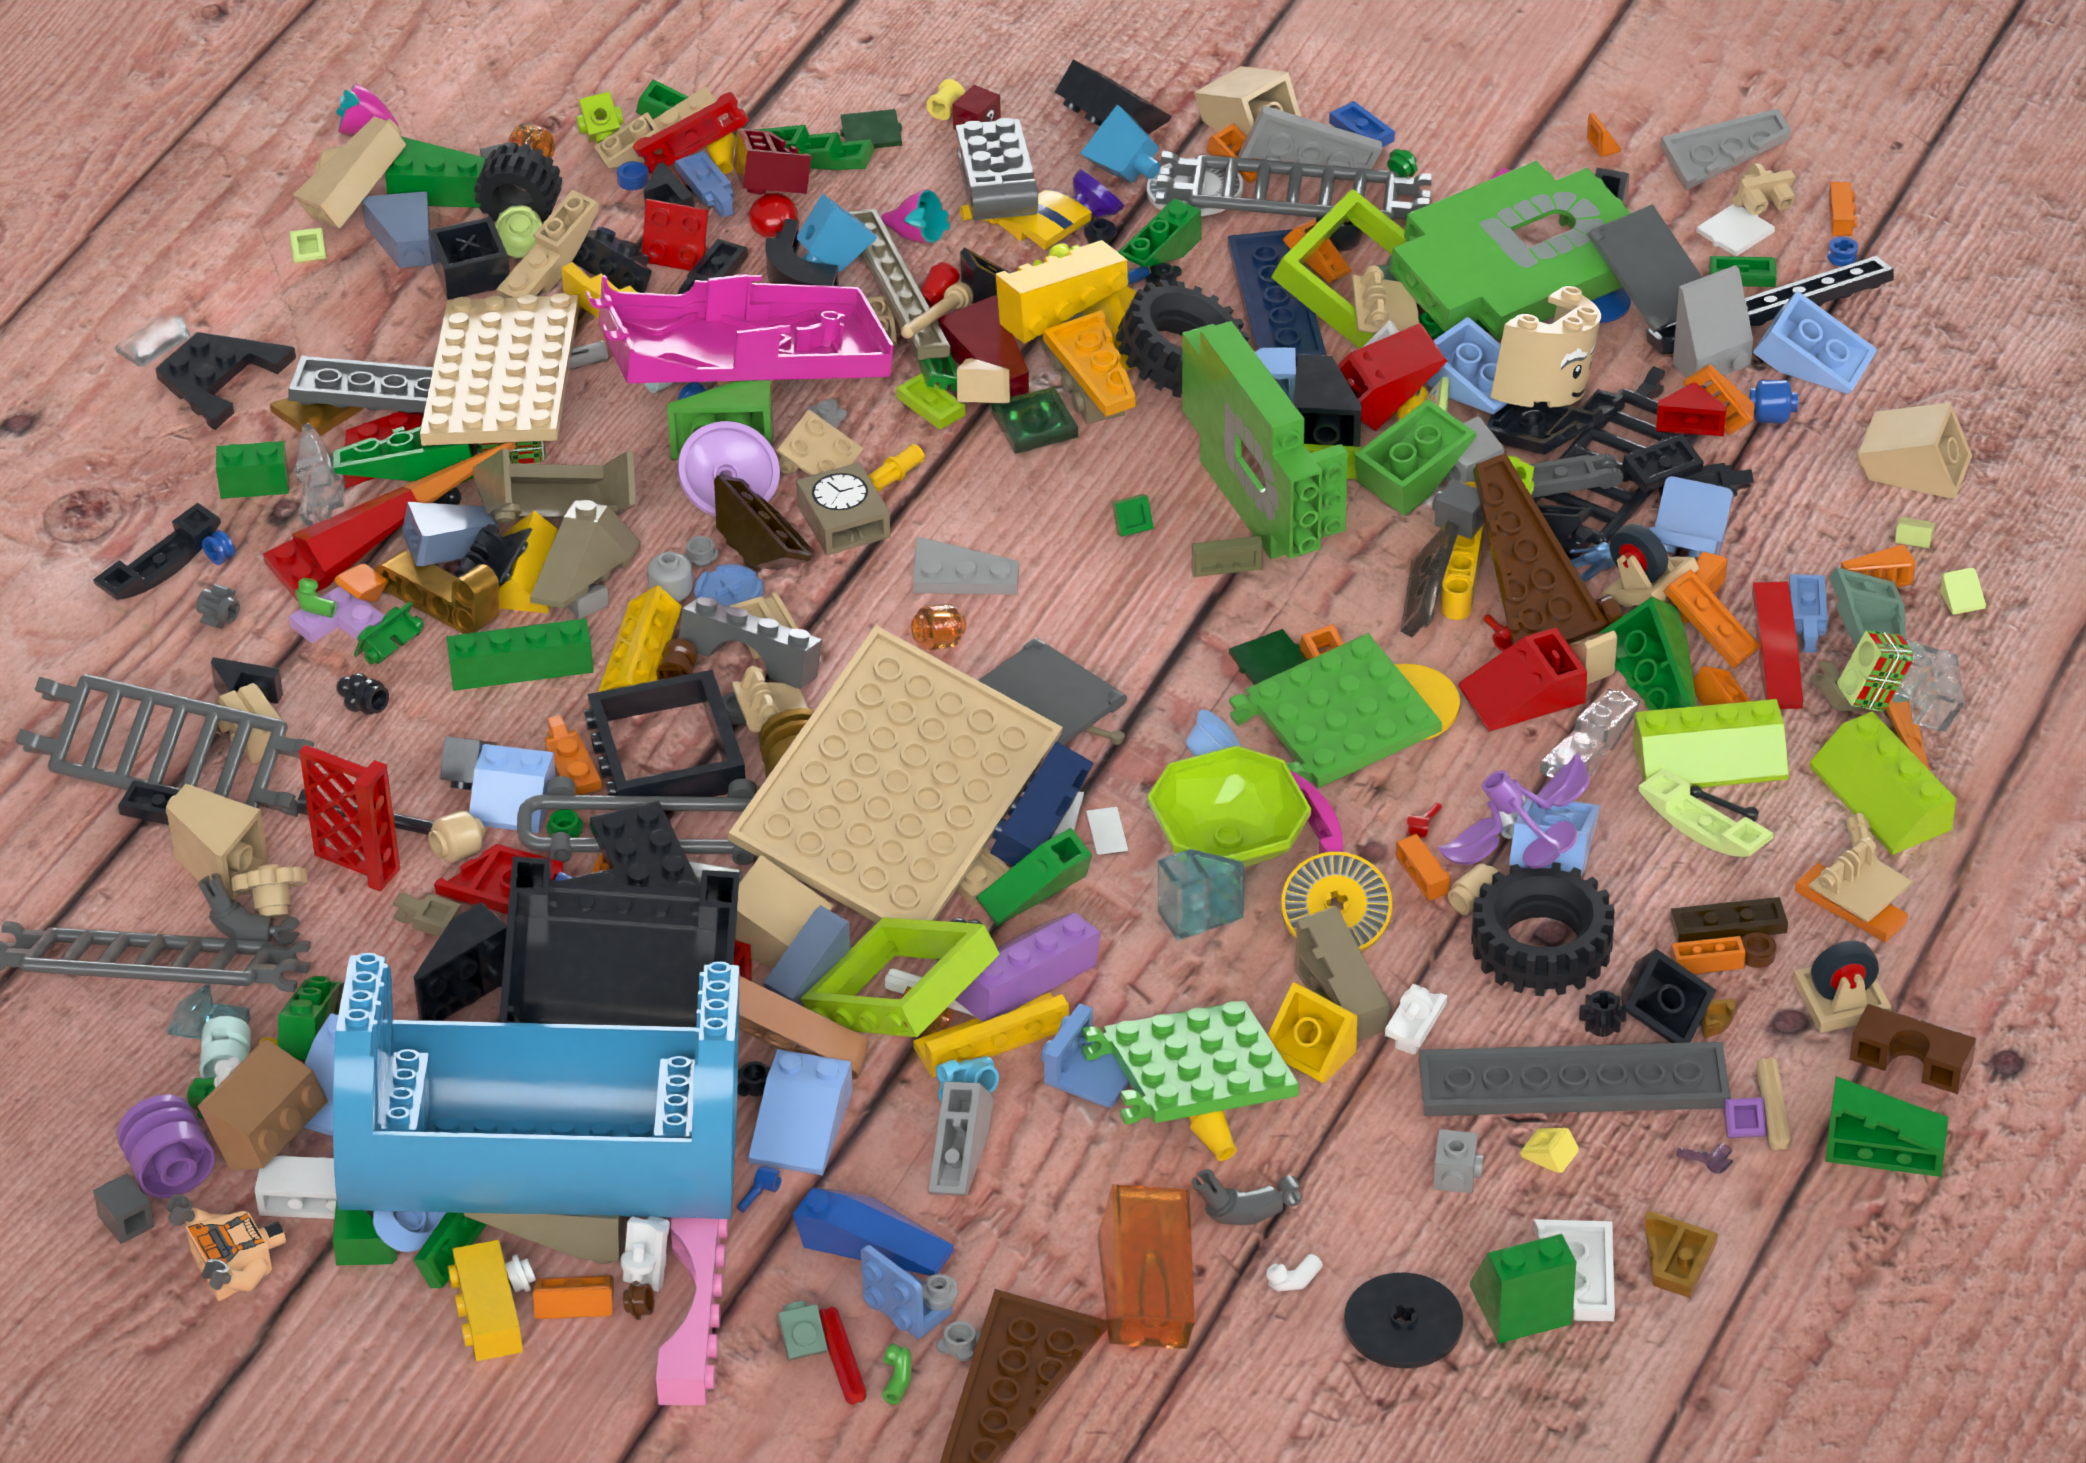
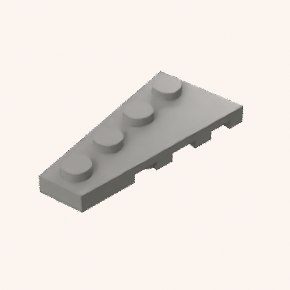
M1263 105L1239 151V158L1372 169L1382 151V141Z
M1774 109L1663 136L1660 147L1684 189L1688 190L1790 140L1791 129L1780 110Z

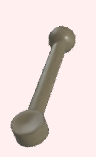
M1093 726L1084 730L1085 732L1108 738L1115 745L1122 744L1125 739V734L1121 731L1109 732Z

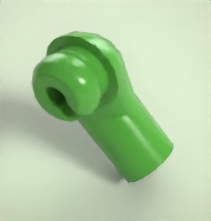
M302 578L298 583L299 588L295 590V596L300 607L306 612L333 618L337 609L336 601L320 598L316 592L317 582L313 579Z
M890 1344L884 1357L886 1364L895 1366L893 1374L882 1393L883 1399L892 1405H897L901 1402L911 1382L912 1354L907 1347L901 1348L897 1344Z

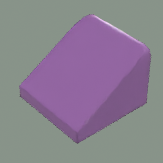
M1764 1098L1725 1099L1723 1115L1727 1138L1766 1136Z

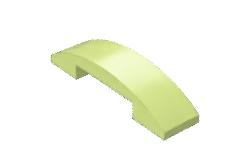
M1664 768L1639 785V792L1664 819L1694 841L1712 850L1731 856L1749 857L1773 839V832L1751 819L1744 817L1739 822H1735L1691 796L1690 783Z

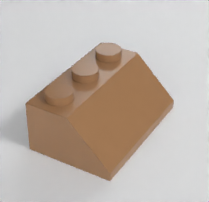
M263 1040L198 1105V1108L229 1169L264 1168L323 1108L328 1100L312 1069L270 1040Z

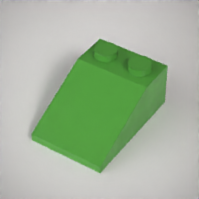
M771 380L734 381L667 404L671 460L679 459L685 442L695 431L705 425L721 421L747 425L763 435L773 447L774 425Z
M1427 399L1355 453L1357 482L1406 516L1432 495L1474 441L1476 432Z

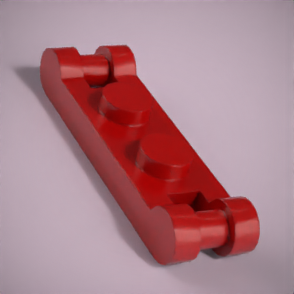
M727 92L721 95L715 103L655 135L640 138L634 143L633 149L639 157H643L645 160L644 165L647 166L649 173L652 174L657 164L664 162L668 167L675 163L676 160L685 158L743 127L749 118L743 109L738 108V100L732 92ZM727 113L728 118L721 121L719 117ZM660 148L663 150L661 154H655L654 152Z

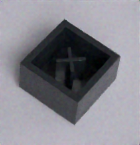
M492 217L428 230L431 261L447 300L485 291H494L510 274L508 254Z

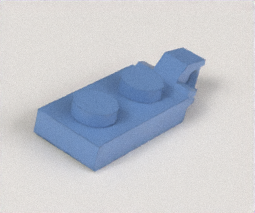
M705 151L675 161L676 171L702 203H705L707 207L714 205L716 212L722 218L734 214L732 208L734 193L731 182Z
M1790 574L1789 590L1796 635H1802V652L1817 653L1818 636H1825L1828 623L1825 575Z

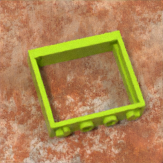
M1352 189L1281 259L1271 278L1360 349L1376 333L1358 331L1355 307L1302 265L1347 219L1391 255L1394 247L1408 242L1404 238V229Z
M883 917L800 999L805 1008L854 1032L918 1037L1000 953L984 924ZM894 956L940 959L901 999L855 996Z

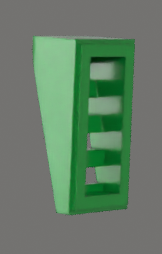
M652 79L639 98L636 113L644 115L648 112L650 117L655 119L687 99L688 96Z

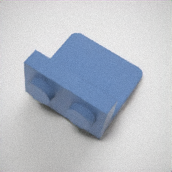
M1670 476L1665 480L1655 527L1650 526L1649 530L1661 540L1667 553L1675 554V549L1679 548L1688 550V557L1698 559L1702 551L1720 555L1733 500V492L1726 487Z
M1079 1003L1070 1016L1066 1015L1063 1018L1059 1032L1054 1039L1048 1040L1043 1047L1041 1061L1044 1062V1084L1099 1105L1112 1107L1121 1097V1091L1126 1090L1130 1082L1112 1053L1102 1055L1095 1060L1086 1061L1082 1054V1046L1091 1045L1095 1041L1087 1042L1082 1035V1028L1093 1027V1008Z
M870 1245L861 1249L863 1298L872 1309L880 1310L892 1319L897 1328L902 1331H908L919 1340L952 1314V1306L946 1310L936 1311L925 1305L921 1286L924 1285V1282L911 1272L901 1269Z

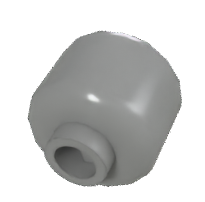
M664 552L652 558L648 563V589L659 585L677 602L682 601L692 592V566L689 559L684 555L676 552Z

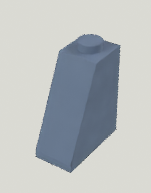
M427 191L366 196L362 200L366 228L399 268L432 265L428 235L430 216Z
M408 502L402 534L416 566H427L465 558L466 553L471 552L470 547L474 544V540L481 528L486 527L488 524L498 528V524L493 517L487 515L484 506Z
M820 905L815 909L765 979L764 988L804 1007L800 998L850 950L849 921Z

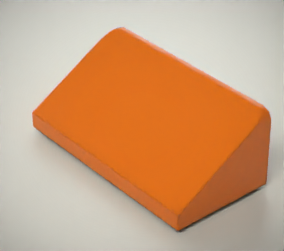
M1702 666L1693 679L1695 695L1703 706L1750 702V699L1728 670Z
M614 1276L537 1278L533 1288L535 1318L611 1316L613 1313Z

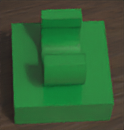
M1140 494L1112 501L1115 524L1119 536L1123 537L1154 529L1147 495Z

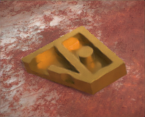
M288 398L270 403V409L274 415L312 441L364 409V407L353 406L339 408L331 404L319 403L306 405L297 401H289Z
M1647 1210L1644 1227L1652 1284L1655 1287L1690 1298L1717 1244L1718 1233Z

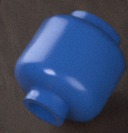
M1762 379L1757 382L1755 388L1750 387L1749 399L1755 403L1754 417L1758 423L1785 424L1789 421L1791 412L1797 413L1798 392L1791 391V385L1788 381Z

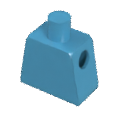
M1116 105L1080 152L1096 167L1130 183L1134 182L1140 174H1143L1148 179H1152L1159 173L1161 164L1153 158L1158 152L1159 146L1119 105Z
M825 194L821 195L797 235V240L808 250L802 258L803 260L812 263L838 265V272L843 271L877 239V236L863 222Z

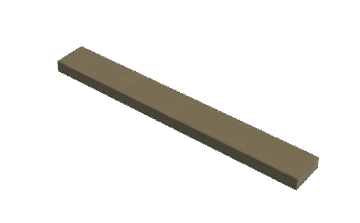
M877 209L849 212L863 222L877 236V239L861 254L902 329L903 326L930 308ZM934 321L907 339L917 360L950 356V345L937 321Z

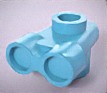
M989 1056L971 1060L966 1059L959 1063L956 1060H950L936 1066V1075L940 1082L938 1095L941 1102L944 1081L981 1083L990 1093L996 1089L999 1082V1073L994 1068V1062Z

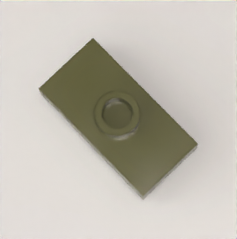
M1260 536L1192 543V572L1194 577L1262 570V541Z

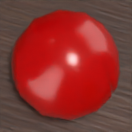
M767 193L753 203L749 211V221L753 231L762 237H775L777 231L782 232L785 219H795L800 224L797 207L791 198L781 193Z

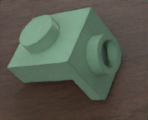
M797 1301L784 1305L783 1312H778L776 1323L777 1327H780L788 1361L826 1353L828 1349L817 1304L807 1306L806 1301Z

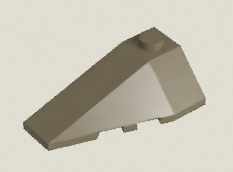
M575 500L561 522L531 594L530 602L558 608L567 607L576 599L589 592L590 584L596 580L605 581L610 577L612 569L617 566L624 568L630 564L641 547V541L608 506L596 504L590 500Z
M464 1213V1216L576 1258L592 1260L599 1264H607L613 1261L619 1262L626 1246L627 1222L630 1217L620 1215Z

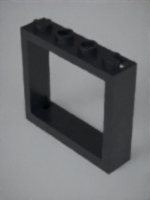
M713 669L588 694L589 709H584L583 714L587 730L594 731V733H591L594 754L601 753L602 756L598 757L602 778H609V781H606L607 795L715 797L728 794V786L732 781L746 779L745 763ZM703 703L722 760L721 762L631 780L625 779L607 721Z

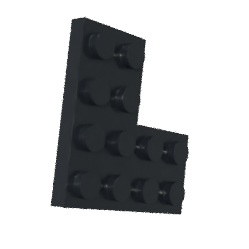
M659 801L591 816L590 829L610 869L560 880L700 891L701 888Z

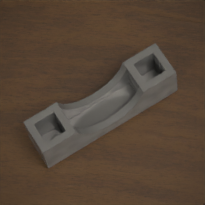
M699 597L682 609L679 639L691 642L699 654L709 657L725 646L728 641H739L749 645L758 652L765 662L770 679L801 689L817 678L822 639L811 636L809 632L779 625L778 621L774 619L750 615L748 611L742 608L724 606L710 597Z

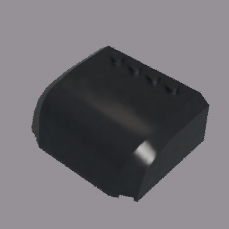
M513 856L499 1023L696 1027L700 972H704V965H709L713 962H725L729 965L734 963L740 872L702 870L700 891L551 880V859Z

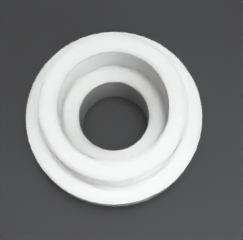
M518 1254L513 1255V1260L506 1262L505 1267L514 1291L516 1293L525 1289L526 1292L532 1290L530 1282L536 1280L529 1260L527 1258L520 1261Z

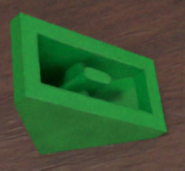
M336 1199L333 1230L336 1266L393 1264L397 1261L396 1250L385 1244L376 1233L373 1218L363 1210H338Z

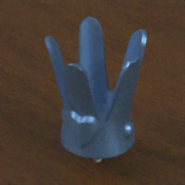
M1601 542L1592 548L1569 550L1570 553L1589 552L1570 560L1574 568L1592 565L1580 576L1583 582L1592 579L1600 571L1609 570L1615 566L1608 543Z

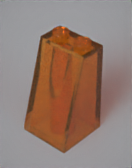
M1112 1184L1097 1235L1109 1344L1187 1349L1195 1324L1189 1189Z

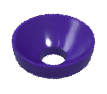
M1078 169L1073 177V198L1092 211V215L1096 218L1099 216L1116 215L1124 208V204L1107 188L1085 171Z

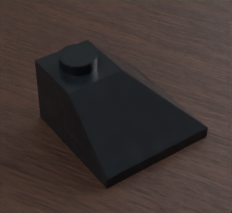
M1654 949L1635 962L1621 989L1622 1010L1670 1043H1690L1716 989L1658 949Z

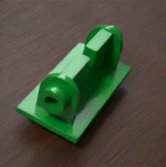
M410 601L400 609L396 606L383 617L382 622L376 627L373 625L367 626L357 637L359 642L354 656L357 657L362 652H365L364 658L369 664H380L398 650V646L391 640L392 638L401 646H404L421 634V629L424 627L423 621L418 616L412 617L409 613L413 603Z

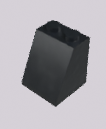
M1298 354L1293 404L1304 418V444L1334 446L1342 444L1343 446L1360 447L1361 404L1332 356Z

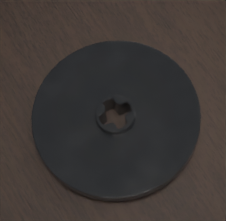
M1389 1273L1368 1280L1353 1292L1346 1304L1344 1327L1351 1344L1366 1358L1393 1368H1418L1439 1361L1455 1348L1463 1330V1312L1455 1295L1440 1282L1415 1273Z

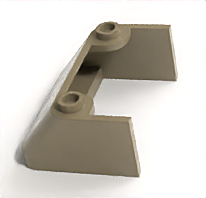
M501 449L473 467L475 485L487 515L495 517V522H513L516 520L515 517L525 518L534 510L543 518H564L575 500H590L596 504L606 505L617 516L636 506L633 451H626L604 465L512 464L510 463L509 449Z

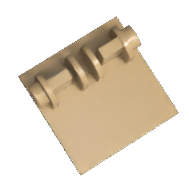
M1376 265L1369 266L1363 276L1352 275L1358 331L1377 333L1389 320L1395 324L1399 332L1419 324L1417 302L1401 282L1383 279L1384 273Z
M808 410L776 452L782 455L779 460L781 472L790 474L800 468L811 476L852 464L864 448L811 410Z
M751 666L746 669L742 682L731 683L750 731L760 732L765 722L773 715L784 710L794 708L808 709L799 688L785 683L764 682L765 673L757 666Z
M1866 838L1859 839L1852 849L1845 851L1836 858L1833 865L1823 869L1821 875L1812 881L1809 887L1868 923L1913 884V881L1875 859L1876 844L1872 839Z

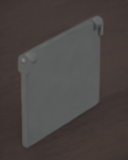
M1651 204L1592 229L1587 236L1604 258L1653 333L1675 323L1679 286L1703 277L1654 205Z
M1034 638L1026 643L1022 650L978 680L1062 726L1061 735L1057 740L1062 745L1071 741L1109 712H1115L1127 700L1125 694L1038 638Z

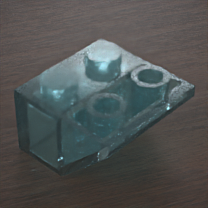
M1193 849L1158 860V913L1177 941L1243 918L1244 865L1241 861Z

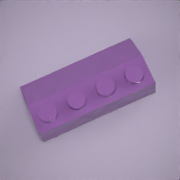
M1076 912L1048 920L997 947L1000 955L955 1000L982 1022L1007 1014L1096 966L1100 931Z

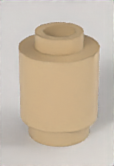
M1478 864L1452 885V890L1448 892V899L1452 907L1461 915L1473 913L1474 899L1479 897L1480 887L1483 883L1492 886V875L1498 871L1492 866Z

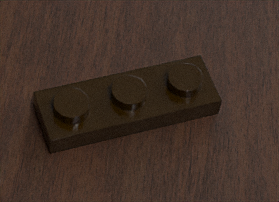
M1780 897L1671 908L1670 920L1677 943L1741 936L1742 938L1746 934L1761 932L1767 935L1785 934L1788 930V921Z

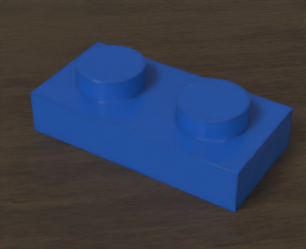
M1355 101L1329 113V123L1334 127L1382 141V147L1395 140V131Z

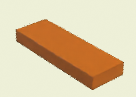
M1689 569L1670 583L1663 591L1733 670L1759 650L1757 641L1692 569Z
M1818 862L1796 882L1795 892L1885 943L1907 923L1908 913L1892 904H1889L1867 923L1811 889L1809 884L1821 875L1823 869L1827 868Z

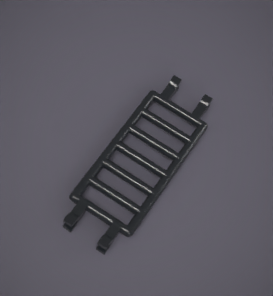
M1653 366L1644 382L1635 392L1623 388L1617 394L1624 396L1625 404H1630L1657 415L1658 401L1653 398L1659 397L1664 391V386L1659 383L1665 376V370ZM1619 411L1581 433L1559 459L1583 455H1599V453L1586 449L1592 441L1626 454L1636 449L1646 448L1643 445L1602 430L1609 422L1657 441L1665 438L1670 439L1679 434L1656 431V425ZM1697 434L1684 435L1691 446L1702 436ZM1617 461L1618 465L1616 467L1621 470L1622 463ZM1599 486L1587 489L1624 504L1617 513L1567 492L1534 497L1533 499L1536 504L1543 497L1562 506L1592 508V515L1590 517L1607 523L1600 532L1581 525L1571 535L1570 539H1565L1562 542V548L1568 558L1572 560L1580 557L1582 553H1570L1569 550L1586 549L1590 544L1598 545L1601 542L1609 543L1614 534L1623 527L1654 490L1643 493L1638 487L1634 493H1631L1616 486L1608 489H1603Z

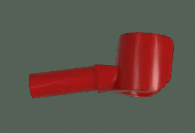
M1486 615L1483 620L1495 631L1492 637L1495 646L1499 650L1505 651L1512 646L1508 625L1503 626L1491 615Z
M1438 802L1434 803L1422 816L1409 814L1407 819L1409 826L1406 835L1413 836L1417 834L1419 838H1426L1430 822L1442 809L1441 804Z

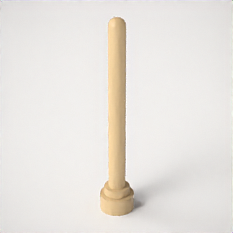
M962 282L955 283L947 288L944 299L903 326L901 335L907 339L911 338L950 310L957 311L969 306L973 301L971 288Z

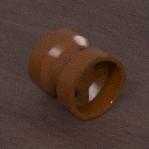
M676 638L669 640L664 646L662 659L656 670L658 679L692 674V668L695 666L698 658L696 647L684 639Z

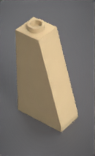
M374 116L303 184L293 196L312 219L339 229L407 145L399 136L402 133L400 128L390 119L383 120Z

